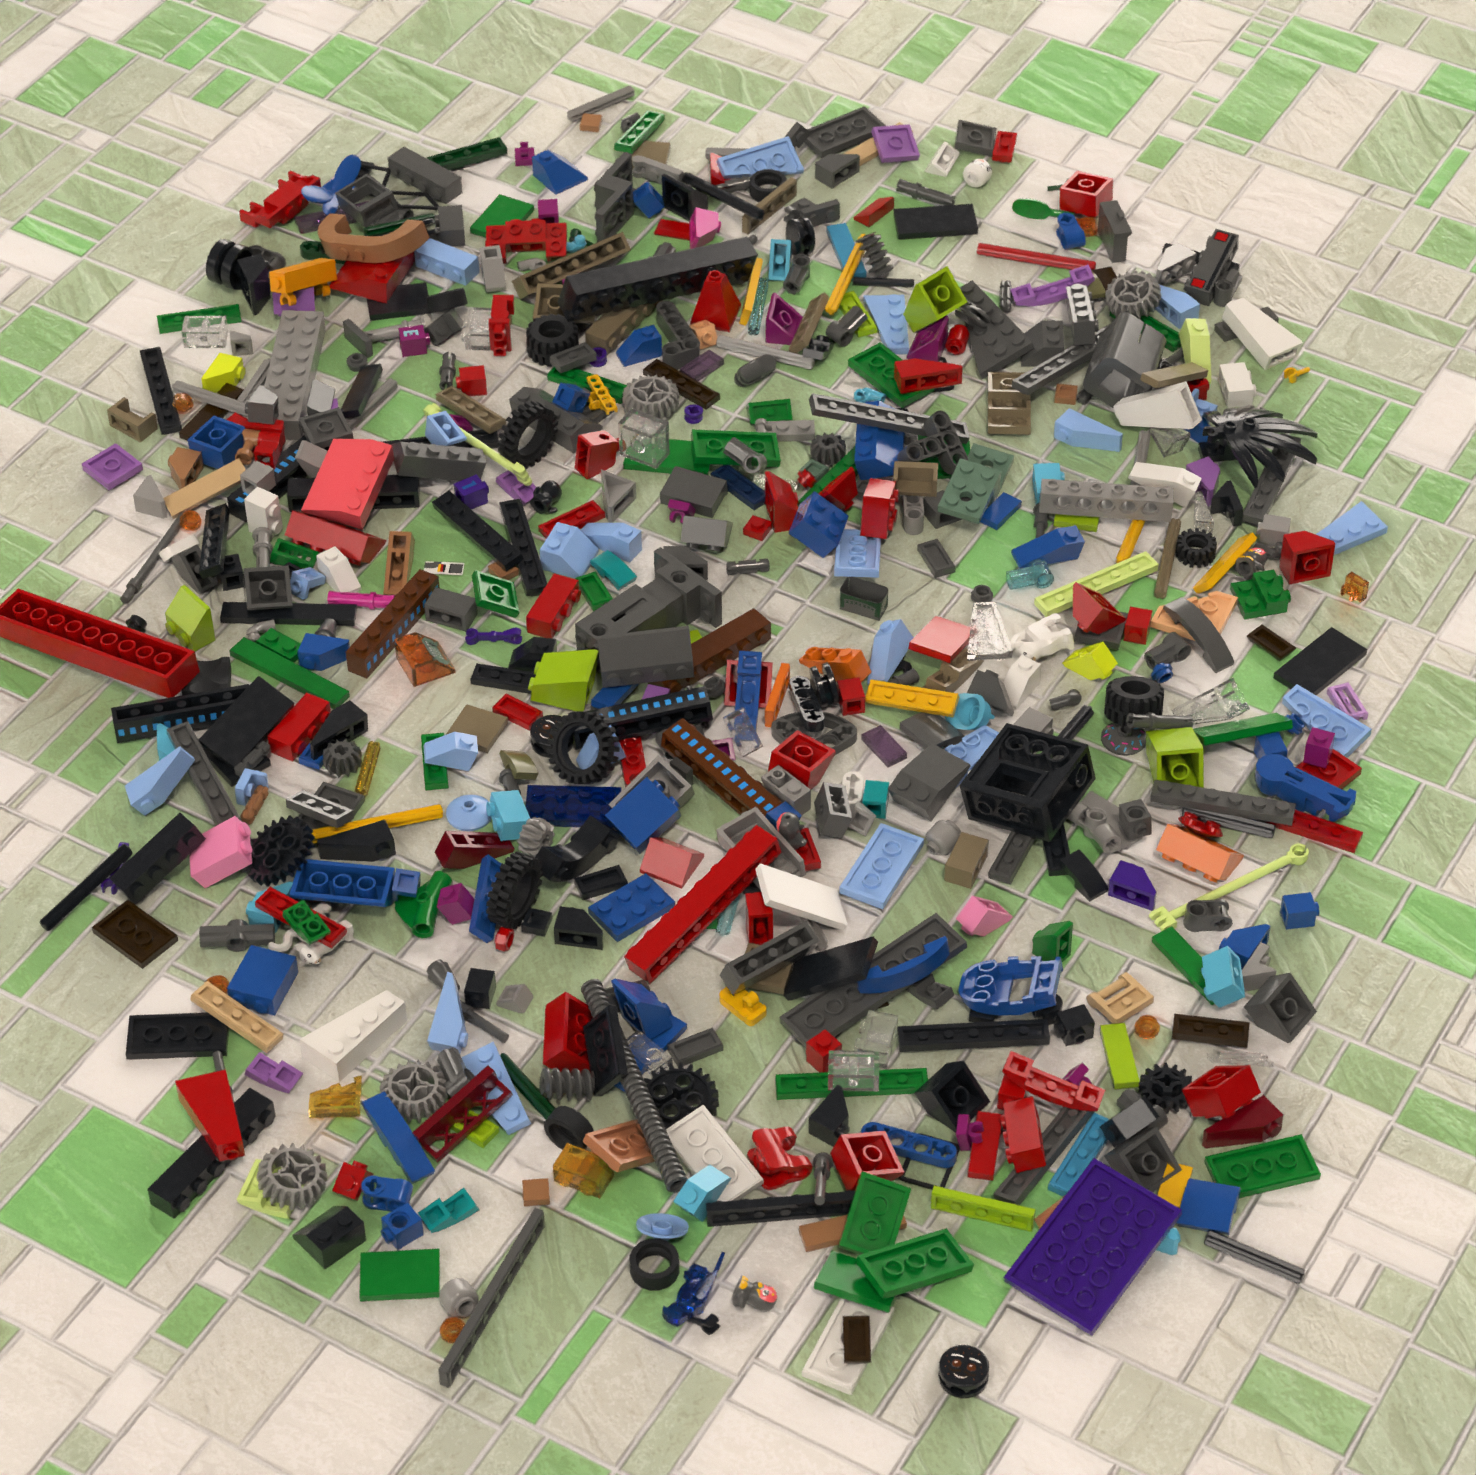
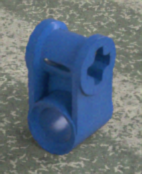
M1071 213L1060 214L1057 218L1059 228L1056 231V235L1063 249L1068 250L1085 246V234L1075 216Z
M378 1176L366 1177L362 1182L363 1204L371 1210L392 1212L405 1203H410L413 1185L405 1179Z

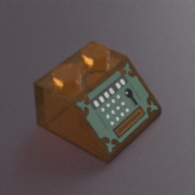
M417 632L394 639L396 659L413 687L456 673L454 666L437 640Z

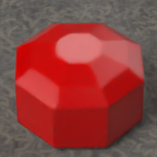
M501 927L495 937L496 949L508 951L511 948L514 940V930L506 927Z

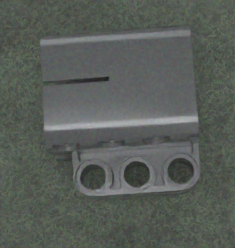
M1125 312L1120 313L1100 334L1083 381L1084 389L1112 408L1122 398L1155 390L1156 388L1142 382L1140 378L1144 372L1173 366L1162 358L1163 349L1166 345L1165 336L1148 324L1144 325V322L1134 315Z

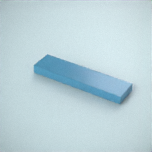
M846 223L826 226V232L843 270L855 243ZM862 260L853 277H867Z
M1097 1113L1092 1114L1049 1182V1191L1064 1197L1093 1158H1098L1108 1142L1099 1126L1108 1121V1118Z

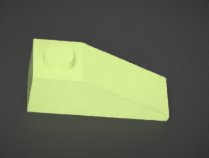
M1185 319L1179 332L1185 363L1193 362L1209 370L1205 378L1210 385L1212 382L1210 335L1206 319Z

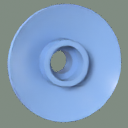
M479 795L460 796L448 805L446 809L447 821L458 830H479L485 827L492 819L491 816L487 815L486 804L489 801Z
M647 1214L640 1217L636 1222V1227L641 1233L666 1241L681 1237L689 1230V1225L684 1219L670 1214Z

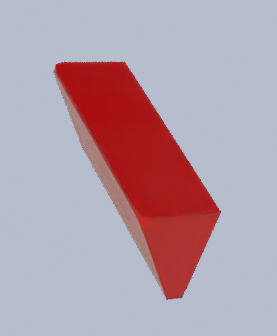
M710 153L711 184L718 185L725 183L724 181L731 180V178H723L716 161L721 156Z
M894 197L878 198L854 216L853 220L867 227L872 226L894 209Z

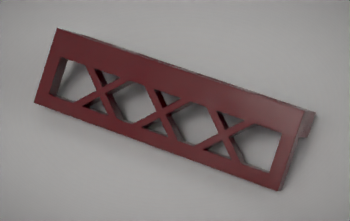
M487 1065L412 1133L422 1149L438 1163L513 1096L512 1091L498 1080L495 1071ZM495 1087L503 1093L497 1099H488V1093ZM483 1106L482 1112L478 1116H469L471 1108ZM464 1123V1128L459 1133H450L452 1125ZM436 1140H445L444 1147L437 1153L429 1147Z

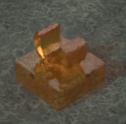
M1350 572L1346 575L1345 584L1342 585L1340 594L1343 596L1346 593L1350 596V601L1357 600L1361 603L1367 599L1369 582L1354 572Z

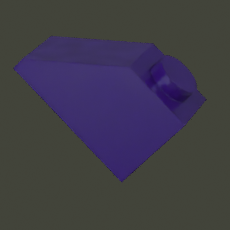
M1120 860L1109 880L1108 896L1153 911L1155 909L1157 892L1145 870L1135 864Z

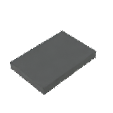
M323 782L314 794L353 810L354 816L365 802V795ZM299 814L298 816L311 829L331 826L304 814Z

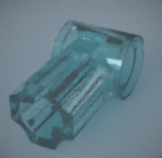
M1043 559L1034 560L1028 567L1006 572L1010 590L1036 585L1040 589L1046 588L1054 581V576L1047 562Z

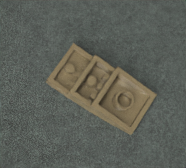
M988 372V434L1031 435V394H1022L1020 391L1012 388V380L1024 373Z

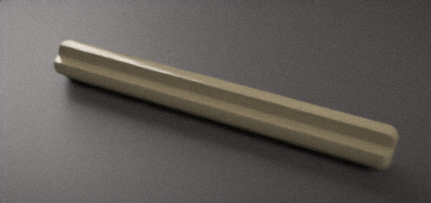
M1172 518L1168 525L1154 596L1156 598L1164 599L1167 595L1177 539L1181 528L1180 519Z

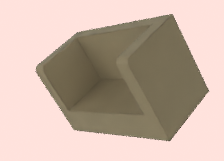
M125 397L107 409L110 426L140 443L158 430L156 414L151 412L144 418L130 411L128 399Z
M895 461L893 481H896V489L899 490V495L937 497L938 463Z
M961 832L945 864L944 880L972 889L988 856L989 840Z

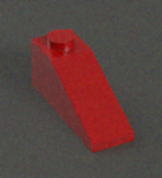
M916 358L895 361L894 379L901 394L962 384V365Z

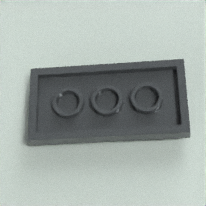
M864 106L807 129L811 134L804 143L820 158H823L828 154L836 153L872 138L871 131L873 127L886 125Z

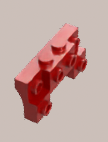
M290 170L288 172L289 180L287 182L282 179L278 180L279 188L263 200L264 206L252 201L249 203V212L243 209L239 211L240 221L255 228L260 224L268 228H272L278 222L285 224L309 205V201L302 195L301 189L304 186L321 187L320 178L314 175L303 176Z
M534 218L526 221L513 219L505 221V225L486 226L485 247L499 245L503 263H507V252L546 251L547 262H551L552 257L567 256V223H546V220Z

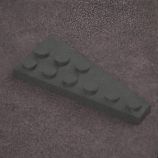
M973 280L960 287L966 300L982 307L984 312L991 318L990 323L983 321L987 326L985 328L970 325L964 321L969 332V340L981 380L988 376V372H995L1034 349L1033 342Z

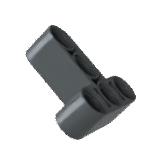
M939 410L924 422V430L928 437L910 443L899 452L897 459L904 462H927L938 458L944 472L953 475L960 458L968 460V457L950 417L946 412Z

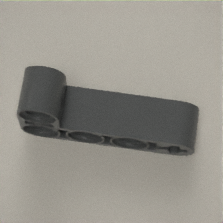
M659 302L656 307L657 324L669 341V343L662 347V362L676 370L697 364L700 361L699 339L672 302Z

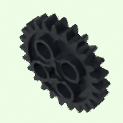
M289 815L287 819L282 816L278 823L272 820L270 827L264 825L263 832L257 831V839L250 840L253 843V851L251 853L252 864L248 865L244 871L260 886L265 884L269 887L271 883L277 886L280 879L285 883L288 875L293 878L295 870H302L300 867L301 863L308 862L305 857L312 855L309 849L315 846L312 842L315 839L312 835L313 830L303 819L301 820L297 816L293 818Z
M670 1063L669 1070H665L660 1066L659 1074L651 1071L652 1080L644 1078L665 1129L702 1105L707 1108L712 1116L717 1115L716 1107H719L718 1089H716L715 1081L710 1080L709 1073L703 1075L702 1068L694 1072L693 1064L684 1069L683 1063H680L678 1068H674L673 1064Z

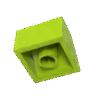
M184 584L180 587L165 612L167 622L165 627L171 635L174 634L179 639L182 646H187L190 650L196 652L216 640L211 609Z

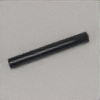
M853 277V285L914 287V279Z

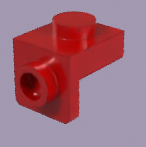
M354 1160L352 1165L343 1162L332 1191L358 1201L362 1192L363 1180L366 1177L373 1176L374 1173L367 1171L368 1165Z

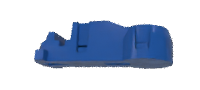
M1268 754L1261 757L1256 764L1255 782L1259 790L1266 795L1277 796L1283 801L1296 803L1295 809L1298 811H1306L1317 817L1324 809L1326 810L1325 814L1329 815V821L1335 822L1348 815L1353 809V805H1355V790L1350 788L1346 792L1294 767L1293 763L1283 755Z

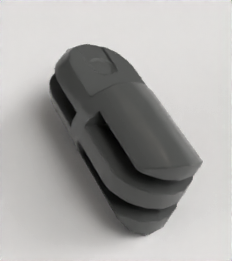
M967 300V305L964 304L959 307L964 313L955 310L956 317L970 325L985 328L987 326L983 321L987 323L991 321V318L984 312L982 307Z
M764 354L741 366L737 373H735V384L740 387L749 386L771 374L776 368L775 358L772 355Z

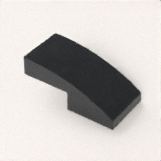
M1079 849L1060 860V867L1075 880L1074 887L1089 902L1108 892L1109 888L1100 873Z

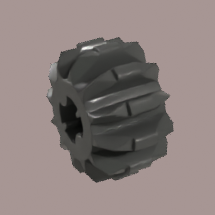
M824 432L823 436L816 435V438L810 444L811 459L832 467L833 464H837L846 455L845 440L841 439V435L834 436V433L829 435Z
M336 739L335 744L328 743L327 748L323 750V765L330 775L337 774L340 777L345 774L349 777L350 772L357 773V769L361 767L362 752L360 747L355 744V741L348 743L347 739L343 742H339Z

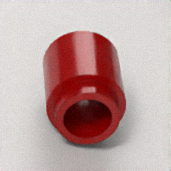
M957 324L950 329L945 343L948 352L959 355L965 351L969 339L967 327Z

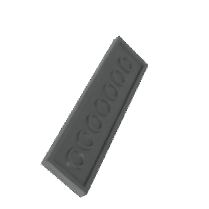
M935 913L876 952L870 968L879 965L882 972L924 954L923 945L946 936L948 939L949 956L942 963L944 964L967 948V941ZM857 982L818 992L780 1016V1023L806 1048V1042L826 1029L832 1036H837L911 985L888 992L865 994L859 992Z

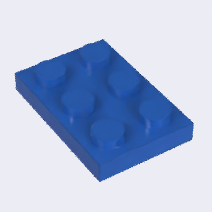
M645 873L589 906L588 914L616 942H619L669 912L675 906V901Z

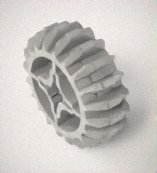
M1136 270L1133 273L1126 271L1125 275L1119 274L1118 279L1112 278V284H1108V290L1105 293L1109 311H1111V314L1114 313L1116 317L1124 312L1130 313L1138 319L1143 315L1148 317V312H1154L1155 307H1159V301L1161 300V288L1157 279L1150 273L1146 274L1143 270L1140 273Z
M657 374L655 376L647 375V377L639 376V379H632L631 383H627V387L623 391L622 402L626 412L630 413V417H636L637 420L644 419L645 422L647 420L654 422L656 419L662 421L663 417L669 418L670 414H674L678 408L679 392L676 384H673L671 379L666 380L665 376L660 378Z
M419 1059L416 1064H411L408 1060L404 1066L398 1063L397 1069L390 1068L389 1075H384L383 1082L380 1085V1093L385 1091L386 1097L390 1098L402 1117L406 1118L409 1124L412 1119H416L419 1123L421 1118L425 1117L428 1119L431 1114H434L445 1104L448 1098V1093L444 1087L446 1079L443 1072H439L437 1066L431 1067L429 1062L421 1065Z
M283 1143L279 1150L273 1147L270 1150V1154L266 1153L263 1156V1160L258 1166L259 1171L256 1178L259 1181V1190H263V1197H271V1205L275 1202L280 1203V1209L284 1205H288L292 1211L295 1205H297L302 1210L305 1207V1203L312 1206L314 1200H319L322 1192L325 1190L328 1177L327 1172H325V1163H321V1156H313V1149L305 1151L304 1144L300 1148H295L294 1143L290 1145V1148H287ZM283 1166L277 1173H272L276 1168ZM312 1180V1182L305 1187L301 1186L302 1184H305L306 1181Z

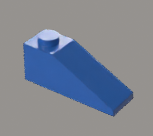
M1076 525L1057 528L1012 549L1011 554L1020 569L1076 560L1079 558L1085 540Z

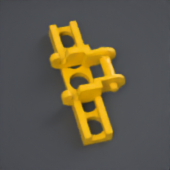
M598 374L588 376L587 383L593 391L590 392L587 401L590 403L589 409L604 410L606 415H609L611 411L618 412L615 399L610 396L609 389L604 386Z

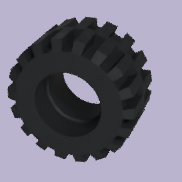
M549 314L548 316L543 315L541 318H535L533 322L528 324L526 329L528 356L535 363L539 362V365L552 367L553 365L550 363L551 355L579 345L578 327L575 325V322L567 321L566 317L560 314Z
M1124 676L1115 678L1106 686L1104 714L1111 722L1121 726L1133 723L1126 722L1129 713L1146 714L1147 712H1153L1155 715H1162L1164 688L1158 682L1145 677Z

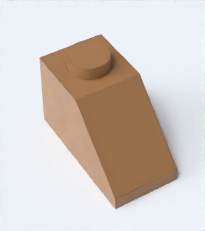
M177 447L173 455L169 456L168 467H170L171 476L179 489L197 480L204 466L200 451Z

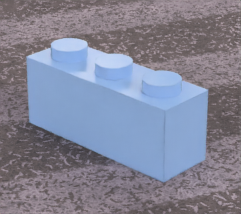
M429 238L421 247L414 251L416 267L466 286L479 274L478 256Z

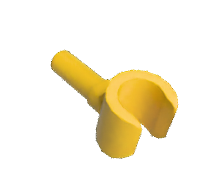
M1288 367L1284 370V378L1289 377V382L1293 384L1297 381V377L1310 372V368L1306 367L1296 371L1295 368Z

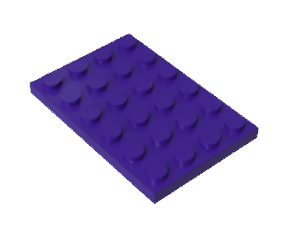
M1093 1158L1005 1274L1004 1282L1093 1336L1181 1217L1182 1210Z

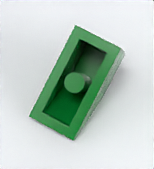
M1071 921L1052 923L1043 930L1037 931L1032 939V954L1042 956L1043 961L1055 960L1056 957H1061L1062 962L1071 955L1073 923Z

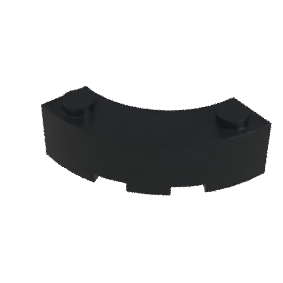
M590 815L580 829L571 836L570 843L565 846L561 844L551 847L542 846L535 858L541 861L543 865L541 871H543L545 878L553 882H565L582 875L598 863L608 851L616 847L621 834L603 821Z

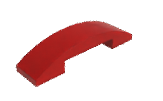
M1010 1051L1002 1072L1015 1084L1029 1093L1056 1105L1082 1111H1098L1105 1089L1083 1080L1078 1086L1032 1067L1034 1060Z

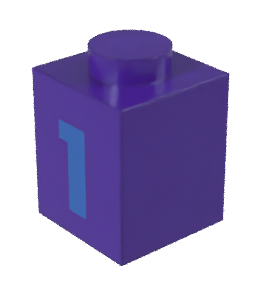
M477 474L454 483V495L471 510L488 503V485Z

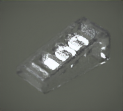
M1197 491L1194 504V531L1195 528H1199L1200 532L1205 529L1206 534L1209 532L1213 534V518L1202 491Z

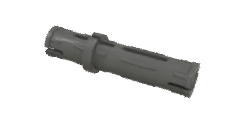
M899 179L896 187L899 188H896V191L912 195V198H922L944 206L955 204L953 199H956V196L924 187L920 183L907 182L903 179Z
M1147 712L1146 714L1129 713L1126 718V722H1133L1127 724L1128 728H1145L1147 731L1193 727V722H1187V720H1193L1190 715H1155L1153 712Z

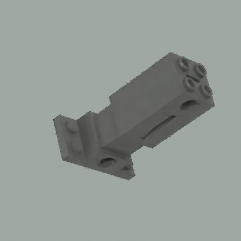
M659 547L654 551L655 579L642 588L636 584L575 623L577 651L598 650L597 636L672 628L680 622L689 625L699 617L717 628L722 624V592L663 548ZM598 654V661H597L596 673H600V674H601L599 654Z

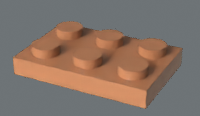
M637 1119L586 1133L583 1139V1143L617 1173L655 1161Z

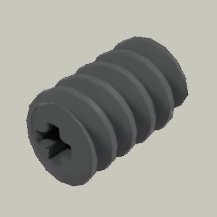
M876 232L856 240V243H863L859 250H866L862 258H869L865 265H872L868 272L876 274L873 278L886 274L894 268L892 264H888L891 261L890 257H884L888 253L887 250H880L885 244L884 242H878L882 237L880 234H875Z
M547 1067L542 1069L540 1075V1094L546 1093L548 1100H551L553 1093H556L558 1100H561L563 1093H566L567 1100L571 1101L574 1093L578 1101H581L583 1094H586L587 1101H591L595 1087L593 1071L590 1073L588 1069H583L580 1073L578 1069L574 1068L570 1073L569 1069L563 1068L560 1073L558 1068H553L551 1072Z

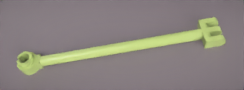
M433 403L432 405L428 404L423 409V412H425L424 414L427 417L442 412V410ZM460 428L467 437V443L475 448L482 449L486 456L513 473L523 485L529 486L532 484V480L524 466L518 462L512 463Z
M1294 844L1286 855L1194 900H1215L1288 864L1303 865L1308 860L1309 849H1306L1304 844ZM1188 903L1169 912L1164 906L1153 910L1149 917L1160 927L1161 931L1171 926L1175 929L1177 928V921L1175 919L1185 915Z

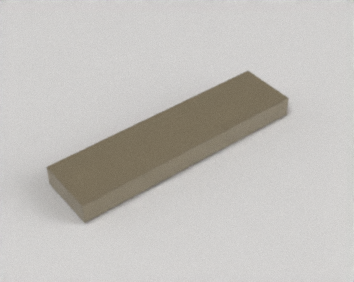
M790 177L755 205L765 212L762 220H756L744 214L742 216V232L747 235L797 196V179Z
M822 293L810 301L791 342L789 352L798 353L808 346L829 300V296L826 293Z
M1190 362L1144 372L1140 380L1157 389L1185 381L1205 378L1209 370Z
M453 386L436 394L438 402L489 434L501 429L502 425H506L505 418Z

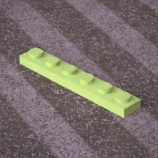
M1145 551L1036 597L1034 605L1045 617H1048L1051 614L1060 613L1073 607V585L1075 582L1093 589L1102 595L1158 571L1159 564Z

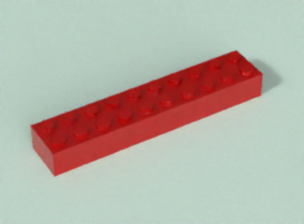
M19 588L0 605V637L167 698L175 697L200 672L196 654L193 650Z

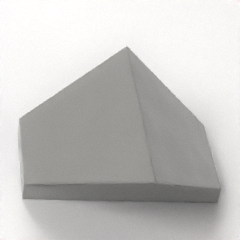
M601 469L603 504L608 522L613 523L636 499V482Z

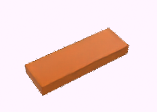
M781 663L765 708L766 727H771L772 722L777 719L789 685L790 666L787 663Z

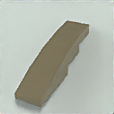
M965 648L950 663L943 661L940 670L927 677L926 684L922 688L954 693L984 662L985 657Z

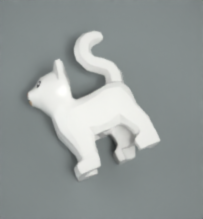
M1057 613L1051 614L1028 626L1025 631L1014 635L1009 643L999 641L996 645L997 649L1001 652H1011L1017 648L1019 656L1023 655L1034 661H1037L1040 657L1052 655L1064 648L1069 650L1075 649L1072 632L1069 628L1062 629L1061 631L1058 630L1056 624L1060 623L1061 617Z
M323 901L313 910L326 916L325 913L330 912L331 907ZM337 919L334 920L347 928V934L332 949L318 941L309 945L293 928L283 935L282 944L270 942L268 943V948L285 953L292 946L293 938H299L303 942L294 945L299 951L298 967H302L305 964H319L322 956L333 951L340 942L354 940L353 925L347 920L340 922Z

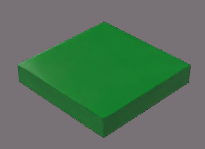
M475 570L471 576L476 606L516 618L520 612L514 582Z

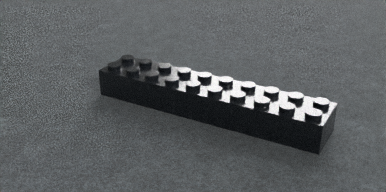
M742 237L566 276L558 305L567 321H573L701 292L709 271L713 270L726 274L731 285L742 284L748 281L758 254L749 238Z

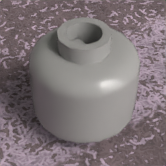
M939 820L926 833V840L928 842L926 846L935 855L938 853L948 855L953 850L961 830L951 820Z
M456 1278L448 1281L441 1288L439 1300L449 1315L454 1318H463L469 1316L478 1304V1295L468 1281L463 1278Z

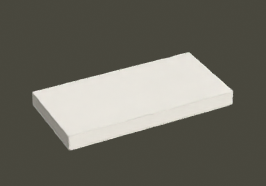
M759 864L756 867V874L766 906L839 930H843L847 926L837 889L763 864Z
M704 1105L666 1129L677 1156L692 1175H695L710 1164L732 1178L717 1201H737L764 1183L762 1176Z
M841 1298L802 1370V1377L852 1395L868 1364L844 1363L843 1316H870L872 1357L894 1315L895 1308L892 1307L890 1312L887 1313Z

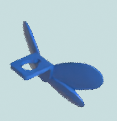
M353 154L348 155L339 165L333 180L331 179L322 187L304 186L301 189L302 195L310 202L323 204L322 211L326 215L335 214L339 205L335 192L355 181L361 168L360 158Z

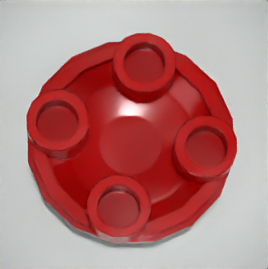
M1186 811L1183 816L1178 818L1187 829L1195 834L1214 838L1223 836L1220 829L1221 825L1214 821L1207 820L1206 823L1197 820V815Z

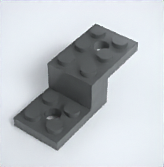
M624 152L617 158L614 164L594 184L596 199L594 218L596 220L595 235L597 236V242L616 235L634 215L632 154Z

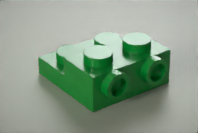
M1274 569L1253 573L1252 580L1230 584L1232 595L1238 597L1237 606L1244 620L1286 613L1288 603L1291 602L1289 590L1283 589L1282 575H1277Z

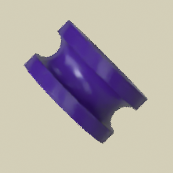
M601 347L592 348L596 352L597 360L589 362V364L593 367L604 366L607 363L606 350Z
M693 404L685 407L684 420L687 423L697 424L703 420V408L701 406Z

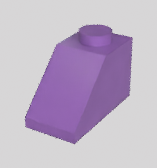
M1208 456L1186 464V470L1202 478L1195 493L1207 506H1211V500L1216 494L1221 472L1219 466Z

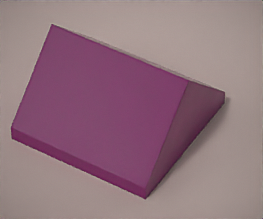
M775 292L771 296L766 317V343L791 345L803 316Z
M946 315L916 333L906 358L939 362L948 337L949 317Z

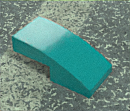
M609 550L590 560V563L602 578L607 577L618 591L633 583L637 578L635 573Z
M462 1188L444 1202L438 1198L418 1212L430 1232L434 1233L465 1220L480 1209L466 1189Z

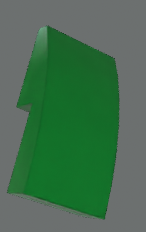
M304 900L283 911L282 916L309 945L331 934L330 929L318 913L314 914Z

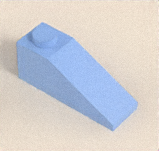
M1160 285L1161 300L1159 301V307H1155L1157 312L1178 329L1182 328L1185 319L1199 318L1200 304L1187 293Z
M1070 408L1055 421L1054 438L1070 446L1120 452L1122 449L1123 433Z
M587 523L581 529L598 549L604 552L609 550L620 559L629 563L642 551L641 530L625 523Z
M901 619L883 622L874 637L869 667L871 673L867 679L868 686L871 679L888 682L908 651L909 642L913 639V636Z
M179 746L126 784L125 789L131 806L146 816L163 804L195 761L194 757Z
M447 972L427 1042L431 1050L443 1051L444 1049L454 1047L461 1054L462 1048H465L467 1045L468 1033L465 1027L456 980L451 972Z

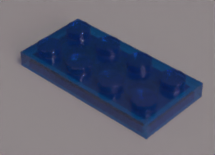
M528 785L525 807L531 819L533 817L545 819L554 827H581L591 815L613 828L607 821L605 814L612 809L608 804L622 791V788Z

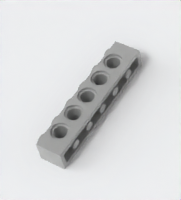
M1055 479L1041 480L1039 513L1171 522L1173 488Z

